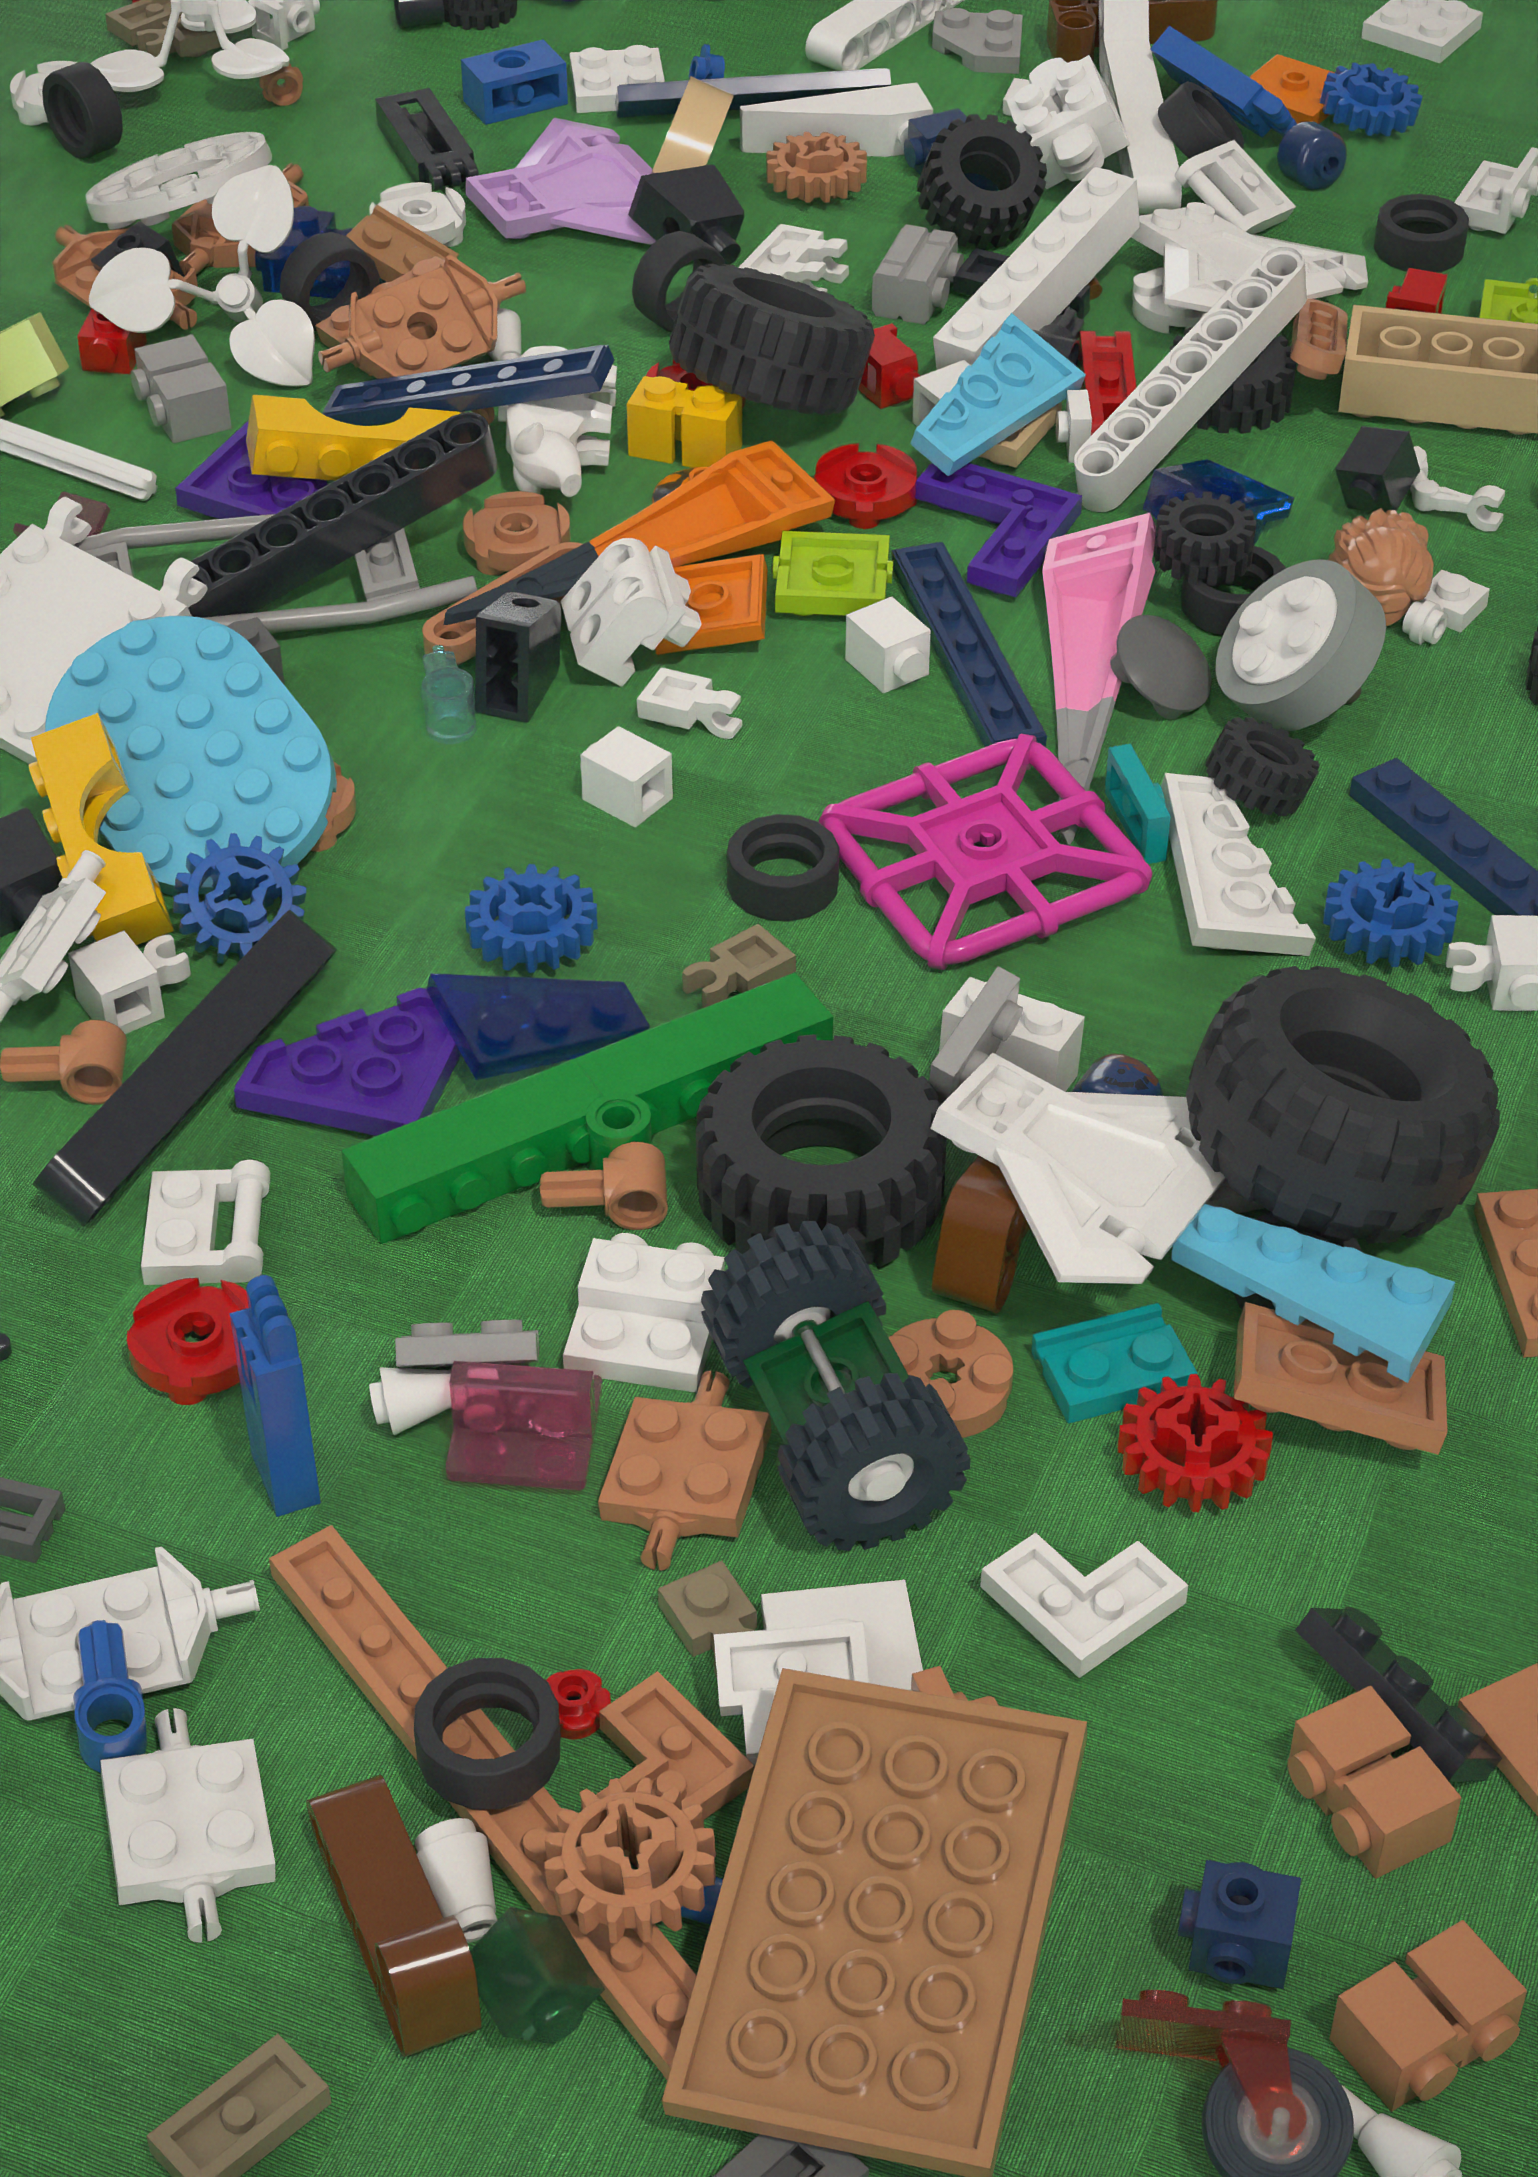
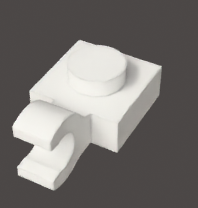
M660 668L636 699L639 718L664 723L668 726L690 729L693 723L699 720L715 736L731 739L743 725L741 719L726 715L733 713L741 702V696L728 690L713 691L712 679Z

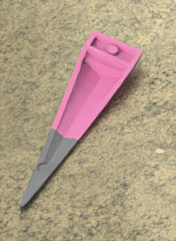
M1150 513L1052 538L1048 541L1042 573L1054 675L1059 761L1085 791L1089 790L1122 682L1113 673L1110 665L1111 657L1117 652V636L1121 627L1129 619L1142 615L1156 571L1152 563L1156 525ZM1076 824L1060 829V834L1068 846L1074 840L1078 826Z

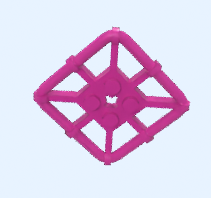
M1022 733L1017 739L997 742L935 766L930 762L916 766L913 769V774L849 797L838 804L827 805L819 818V823L833 833L840 848L839 858L861 884L860 893L870 906L880 908L909 947L924 960L928 961L929 968L945 970L948 965L970 961L1034 935L1043 939L1056 934L1059 925L1124 901L1134 894L1144 893L1148 889L1153 875L1151 867L1145 862L1142 854L1105 813V803L1093 791H1085L1056 756L1042 744L1036 742L1035 736ZM1006 764L997 786L962 799L950 786L956 782ZM1033 766L1062 800L1031 811L1017 795L1026 770H1030ZM919 796L926 800L931 799L937 806L933 810L914 817L881 812V810ZM1073 824L1081 828H1088L1109 853L1059 844L1051 833ZM851 834L909 844L917 855L878 869ZM981 841L985 846L990 847L974 846V843ZM1056 871L1105 880L1106 882L1049 903L1031 881ZM935 877L950 897L932 936L897 892ZM1007 891L1025 912L988 928L955 939L969 905Z

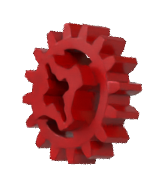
M1190 1374L1187 1386L1178 1387L1169 1376L1163 1377L1159 1394L1143 1386L1138 1391L1137 1405L1126 1404L1124 1407L1117 1445V1452L1124 1454L1122 1470L1125 1475L1140 1474L1138 1491L1142 1494L1151 1492L1156 1488L1164 1491L1163 1505L1166 1507L1172 1506L1178 1497L1188 1499L1192 1512L1200 1511L1203 1499H1212L1221 1510L1227 1509L1231 1491L1247 1499L1252 1495L1254 1480L1264 1481L1266 1477L1273 1440V1432L1265 1430L1266 1412L1261 1410L1248 1411L1249 1403L1236 1400L1234 1396L1230 1397L1225 1394L1226 1380L1218 1379L1211 1388L1201 1387L1198 1374Z

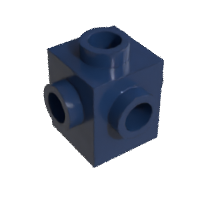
M1206 1860L1201 1891L1185 1888L1178 1936L1193 1939L1188 1971L1209 1974L1214 1979L1229 1984L1249 1982L1284 1989L1292 1947L1301 1878L1263 1871L1255 1865L1244 1862L1227 1864Z

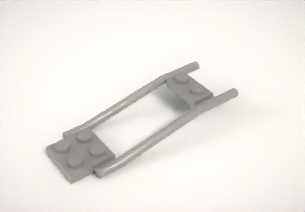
M275 514L126 527L87 536L73 546L135 578L129 549L230 540ZM404 528L369 548L355 554L367 602L205 617L204 619L228 626L235 621L258 617L270 633L369 624L456 603L477 591L474 576H469L420 588Z

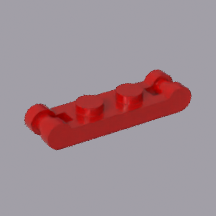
M1079 331V361L1081 371L1086 374L1082 386L1083 390H1088L1092 416L1091 436L1137 388L1130 331H1114V336H1096L1095 331Z

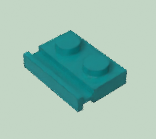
M1159 1303L1032 1335L1031 1353L1035 1360L1039 1359L1043 1367L1042 1375L1068 1424L1123 1410L1126 1404L1137 1405L1139 1389L1144 1386L1159 1394L1163 1377L1169 1376L1178 1387L1187 1386L1190 1374H1197L1171 1324H1165L1162 1318V1308Z

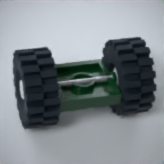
M802 1221L798 1232H793L789 1223L774 1227L775 1237L765 1241L761 1233L747 1240L751 1249L743 1254L736 1249L731 1251L724 1258L728 1269L726 1271L714 1269L708 1278L712 1290H706L702 1293L701 1303L705 1309L701 1311L703 1321L731 1376H736L739 1384L748 1389L754 1384L783 1443V1445H780L777 1455L781 1465L777 1466L779 1475L810 1536L814 1534L817 1542L826 1547L834 1541L838 1550L851 1551L856 1541H859L863 1549L866 1550L878 1546L879 1538L890 1536L892 1542L906 1538L904 1529L916 1524L921 1530L933 1522L929 1515L932 1510L936 1508L945 1511L954 1502L949 1493L950 1490L962 1491L967 1481L963 1471L970 1469L971 1459L967 1453L969 1449L937 1390L930 1383L925 1387L921 1378L908 1375L879 1318V1316L886 1314V1303L882 1297L884 1293L855 1240L848 1233L843 1235L838 1226L829 1223L821 1231L816 1221Z

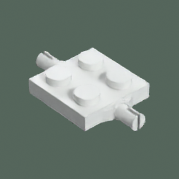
M88 850L81 853V857L67 878H62L58 884L59 887L55 891L42 896L0 959V1022L10 1007L16 1005L19 1000L26 1001L32 995L41 991L45 994L50 992L67 970L68 964L62 959L75 941L77 944L83 942L97 925L101 914L95 909L106 894L103 889L93 883L102 868L106 866L105 861L97 854Z
M173 1708L174 1733H172L168 1709L160 1712L154 1720L157 1727L160 1750L148 1754L100 1760L101 1780L119 1905L158 1899L176 1903L184 1902L188 1938L193 1942L202 1943L201 1915L204 1916L207 1941L214 1940L222 1931L215 1897H219L237 1887L275 1882V1858L254 1740L247 1739L204 1746H191L186 1712Z

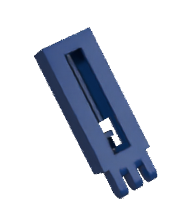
M1171 26L1164 31L1150 48L1171 79L1180 85L1192 82L1209 91L1235 121L1259 137L1263 138L1270 129L1284 137L1293 126L1297 125L1281 99Z
M260 1275L251 1279L246 1286L249 1308L230 1313L251 1454L276 1517L320 1504L321 1501L296 1331L290 1318L287 1316V1310L282 1299L279 1297L273 1278L268 1275Z

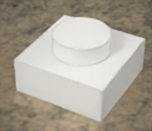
M1067 390L1066 411H1057L1056 439L1057 442H1066L1068 463H1074V456L1078 449L1091 437L1092 416L1088 390Z

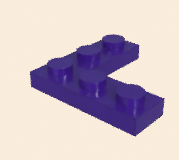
M931 462L916 480V499L936 504L943 509L957 510L984 518L991 523L1000 524L968 564L967 583L989 589L997 594H1006L1013 597L1018 596L1044 562L1049 539L1065 535L1081 514L1082 495L971 463L966 464L950 476H947Z

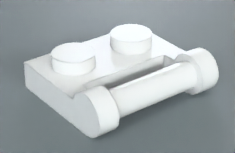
M1235 140L1188 159L1179 167L1174 176L1184 188L1190 186L1205 204L1213 207L1216 215L1249 234L1254 235L1287 220L1296 208Z
M244 1160L237 1163L232 1169L152 1171L141 1261L144 1285H165L184 1278H199V1284L221 1283L220 1280L239 1283L249 1282L251 1279L262 1274L264 1253L258 1246L262 1198L268 1194L271 1172L264 1163L256 1160ZM235 1201L232 1242L224 1250H214L219 1202Z

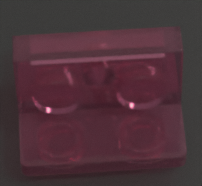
M464 1361L453 1362L449 1380L453 1433L445 1466L447 1479L451 1481L583 1490L586 1487L603 1390L602 1378L599 1375H594L593 1371Z

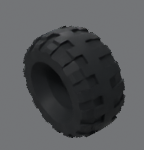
M1297 966L1271 970L1267 976L1253 977L1239 991L1234 992L1223 1001L1218 1013L1215 1014L1206 1031L1189 1076L1190 1083L1186 1092L1191 1133L1196 1140L1201 1141L1199 1151L1214 1172H1221L1229 1180L1228 1185L1249 1203L1252 1201L1271 1211L1272 1217L1291 1226L1301 1225L1319 1231L1320 1236L1341 1241H1349L1351 1238L1366 1239L1368 1244L1397 1242L1402 1234L1406 1238H1413L1431 1230L1435 1224L1450 1217L1457 1204H1463L1481 1171L1499 1129L1500 1111L1496 1108L1498 1104V1087L1494 1079H1492L1494 1072L1481 1049H1475L1470 1044L1471 1039L1469 1035L1452 1019L1446 1020L1435 1012L1431 1004L1412 993L1407 995L1387 986L1385 981L1365 974L1359 977L1342 973L1340 968L1314 966L1310 970H1300Z

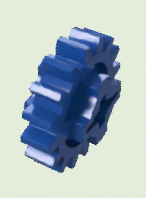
M1352 63L1350 70L1343 66H1337L1335 73L1329 72L1327 74L1320 103L1324 104V114H1335L1333 122L1349 125L1348 130L1352 132L1362 128L1365 129V133L1368 136L1380 133L1390 136L1392 129L1404 133L1407 125H1415L1422 95L1417 94L1418 85L1407 84L1408 76H1399L1397 73H1393V69L1390 67L1381 71L1373 63L1364 65Z
M230 833L228 847L223 849L213 839L207 840L205 844L206 857L203 859L199 855L190 852L186 858V868L189 873H177L175 878V889L181 892V894L173 897V912L186 914L180 920L179 931L182 935L198 933L195 943V950L198 953L205 951L210 945L218 948L217 963L223 964L230 952L238 953L239 960H241L289 909L302 920L304 918L305 911L298 905L305 903L306 887L293 885L298 880L300 868L297 864L286 867L281 866L284 849L280 846L273 849L269 854L261 851L262 837L257 835L251 841L249 847L241 846L237 833ZM211 877L214 891L205 894V900L199 902V891L203 883ZM236 894L237 899L229 901V895ZM279 897L280 909L275 918L269 923L266 919L267 911L265 908L273 905L274 899ZM250 898V904L243 905L242 901Z
M1383 859L1381 867L1373 869L1368 863L1362 861L1358 864L1357 874L1343 869L1339 872L1338 883H1329L1323 924L1330 925L1329 938L1332 941L1346 939L1344 952L1348 955L1359 950L1366 952V963L1373 964L1378 958L1387 959L1388 957L1390 965L1398 967L1401 957H1408L1416 965L1423 964L1425 951L1439 956L1442 954L1443 944L1452 942L1457 919L1458 901L1450 899L1452 890L1450 885L1434 886L1436 873L1433 871L1426 872L1421 876L1415 874L1414 863L1408 862L1403 868L1393 867L1389 859Z
M528 864L525 874L519 875L508 867L504 869L503 880L498 881L487 876L483 879L484 891L471 890L469 894L470 906L465 907V919L470 946L472 949L482 948L483 960L486 962L495 960L498 957L503 958L504 970H511L517 962L526 963L528 973H535L538 963L546 962L555 970L560 968L559 957L565 955L568 958L577 960L581 957L580 945L592 946L594 943L593 930L598 929L597 903H593V890L591 887L580 888V877L576 874L560 879L559 867L553 866L546 874H539L535 864ZM569 915L567 920L564 919V916Z

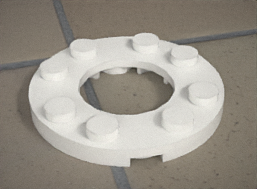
M257 132L232 133L185 144V148L175 149L160 156L156 154L127 166L94 185L85 195L88 210L94 221L107 223L109 230L126 227L138 219L147 226L154 225L168 219L170 211L205 199L208 204H213L218 190L224 183L242 173L267 166L272 160V153L264 135ZM196 171H197V172H198V175H199V178L197 177L196 174H190V173H193V172H196Z

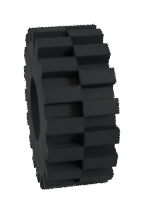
M1190 327V328L1184 330V336H1185L1193 327ZM1176 336L1173 340V346H1170V351L1183 339L1182 336ZM1284 336L1275 337L1198 420L1197 428L1208 430L1210 425L1218 427V433L1229 434L1230 428H1238L1240 434L1251 433V427L1254 425L1260 430H1264L1270 427L1271 420L1279 423L1284 419L1285 412L1289 413L1291 409L1296 362L1290 357L1291 346L1287 347L1288 340Z

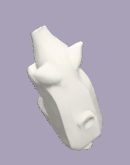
M538 346L528 349L520 357L566 351L567 349L558 346ZM612 365L599 392L499 406L498 421L506 422V450L513 460V476L520 491L540 494L541 488L561 490L565 496L572 497L581 489L582 466H608L610 440L597 439V437L582 434L586 432L610 434L612 406L616 404L617 366Z

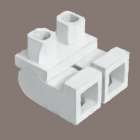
M622 538L614 541L606 547L564 596L561 604L568 630L571 631L570 637L578 665L622 687L635 672L631 654L640 644L654 650L664 638L682 648L700 629L702 623L698 612L685 606L691 593L688 580L675 574L669 552L656 545L649 552L643 542L634 538Z

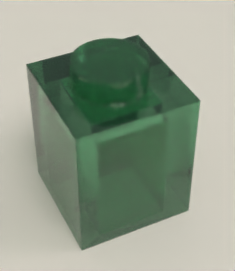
M509 1907L470 1950L476 1972L478 1995L503 2037L555 2044L558 2040L565 2038L577 2029L583 2020V2013L605 1990L560 1916Z

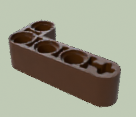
M1049 0L1047 43L1053 59L1062 58L1065 62L1069 63L1071 61H1079L1090 55L1092 61L1094 60V47H1099V0ZM1149 0V43L1155 44L1169 26L1194 42L1212 38L1215 35L1218 0Z
M978 1156L960 1177L949 1196L940 1232L932 1279V1292L998 1314L1009 1296L1016 1272L1021 1240L1030 1230V1226L999 1166L981 1156Z
M380 1774L306 1800L308 1816L319 1851L402 2056H409L481 2029L477 1978L466 1938L454 1915L443 1918L383 1776Z

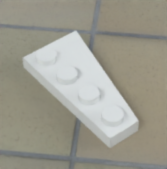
M1165 773L1161 788L1165 797V806L1171 815L1169 838L1192 946L1310 956L1316 937L1308 924H1299L1293 915L1294 900L1286 887L1277 888L1269 874L1272 865L1263 848H1256L1251 844L1247 837L1250 826L1236 802L1226 795L1228 791L1226 789H1218L1213 784L1215 778Z

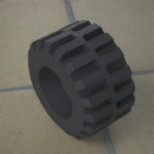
M978 114L968 115L965 123L960 118H957L950 122L948 129L943 128L938 133L924 163L917 184V191L921 193L918 199L920 209L928 210L925 219L930 226L937 224L940 230L955 233L959 246L966 248L968 243L975 244V249L986 250L989 243L998 248L1005 246L1007 239L1014 241L1020 236L1023 228H1026L1046 186L1044 178L1047 174L1046 163L1040 162L1043 153L1039 146H1031L1030 143L1033 137L1026 131L1019 133L1015 130L1017 124L1010 120H1007L1006 124L998 122V116L990 114L987 115L985 120L980 119ZM964 173H975L985 176L1000 191L981 189L972 184L965 177Z

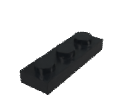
M1346 1607L1345 1609L1311 1608L1295 1631L1357 1692L1370 1685L1411 1734L1409 1744L1414 1748L1420 1746L1449 1782L1486 1781L1501 1761L1502 1757L1483 1740L1486 1732L1482 1725L1464 1710L1455 1706H1448L1431 1689L1434 1683L1431 1676L1414 1661L1403 1656H1397L1379 1639L1383 1634L1381 1628L1365 1613L1353 1607Z

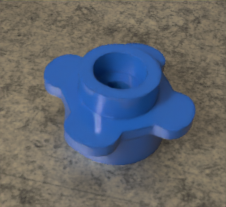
M704 44L700 51V57L694 56L691 61L689 79L691 76L699 80L724 78L725 62L723 56L710 54V45Z

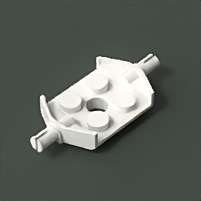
M163 1547L155 1548L157 1567L13 1599L9 1581L3 1582L0 1585V1695L27 1721L74 1710L73 1695L77 1689L83 1686L78 1634L80 1629L92 1625V1622L97 1620H105L106 1623H118L122 1628L129 1679L137 1681L141 1685L142 1694L191 1683L197 1673L210 1633L218 1631L216 1620L255 1610L256 1612L260 1611L254 1581L249 1580L246 1583L211 1591L209 1587L202 1589L201 1582Z

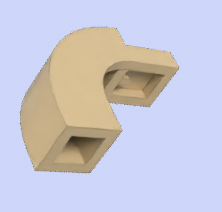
M691 76L651 174L706 165L734 95Z

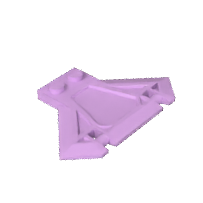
M553 118L516 168L466 178V196L506 239H523L529 237L532 233L568 227L650 245L656 242L628 215L641 176L651 174L653 169L629 145L616 144L620 142V136L613 129Z

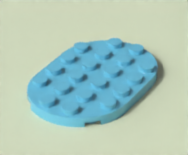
M165 616L132 621L123 628L105 636L89 647L84 653L78 655L59 681L49 703L45 732L90 715L99 714L116 746L130 790L108 810L101 822L99 832L113 851L127 853L142 852L160 885L162 893L171 896L178 895L179 891L175 889L177 873H189L186 868V858L190 852L199 855L203 859L206 857L205 844L209 839H213L223 849L228 847L230 833H237L241 846L245 847L250 846L251 841L256 835L262 837L261 851L269 854L279 846L284 849L281 866L286 867L298 864L315 846L328 824L325 816L331 802L332 792H336L337 787L336 770L331 753L313 720L257 650L243 636L231 628L212 620L192 616ZM211 877L203 883L199 894H207L214 891Z

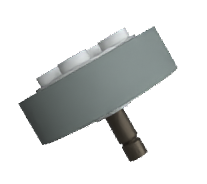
M1310 560L1286 568L1258 587L1241 605L1229 622L1221 639L1216 657L1218 684L1224 694L1251 718H1254L1257 723L1261 724L1262 720L1272 723L1274 729L1279 730L1282 728L1286 731L1299 730L1313 725L1328 717L1345 703H1353L1361 695V686L1373 670L1383 647L1386 633L1384 610L1377 598L1346 568L1334 561Z

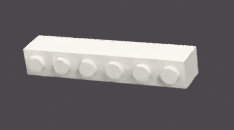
M1095 166L933 337L937 370L962 360L972 365L979 357L984 345L992 336L995 337L1001 330L1003 322L1011 313L1032 330L1039 331L1042 327L1050 325L1140 228L1137 179Z

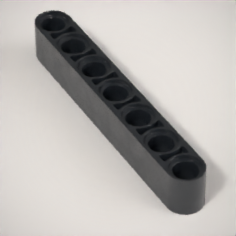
M472 412L454 415L193 559L190 562L198 565L199 571L192 578L205 584L208 590L199 602L188 608L191 616L205 618L253 613L488 481L496 473L498 462L487 420L480 414Z
M289 909L58 1151L40 1172L32 1185L85 1227L312 982L333 957L337 948Z

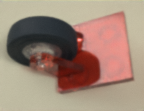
M1165 1990L1140 1991L1139 2000L1123 1998L1116 2032L1115 2048L1217 2061L1221 2071L1211 2084L1205 2099L1202 2112V2135L1208 2156L1222 2177L1338 2176L1347 2161L1353 2143L1354 2121L1351 2105L1342 2085L1326 2066L1306 2053L1287 2048L1290 2038L1291 2020L1272 2018L1271 2007L1250 2001H1225L1222 2003V2011L1188 2007L1189 1997Z

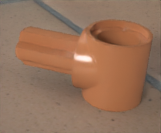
M103 1020L85 1021L77 1025L72 1030L71 1035H62L60 1046L3 1049L0 1057L2 1079L7 1082L61 1081L63 1091L67 1092L75 1100L91 1105L104 1104L122 1085L127 1038L125 1033L113 1023Z
M630 1142L618 1146L609 1154L608 1158H603V1170L546 1172L540 1178L541 1203L547 1208L605 1205V1217H610L620 1227L630 1230H644L654 1227L663 1221L668 1211L665 1157L657 1147L651 1144Z

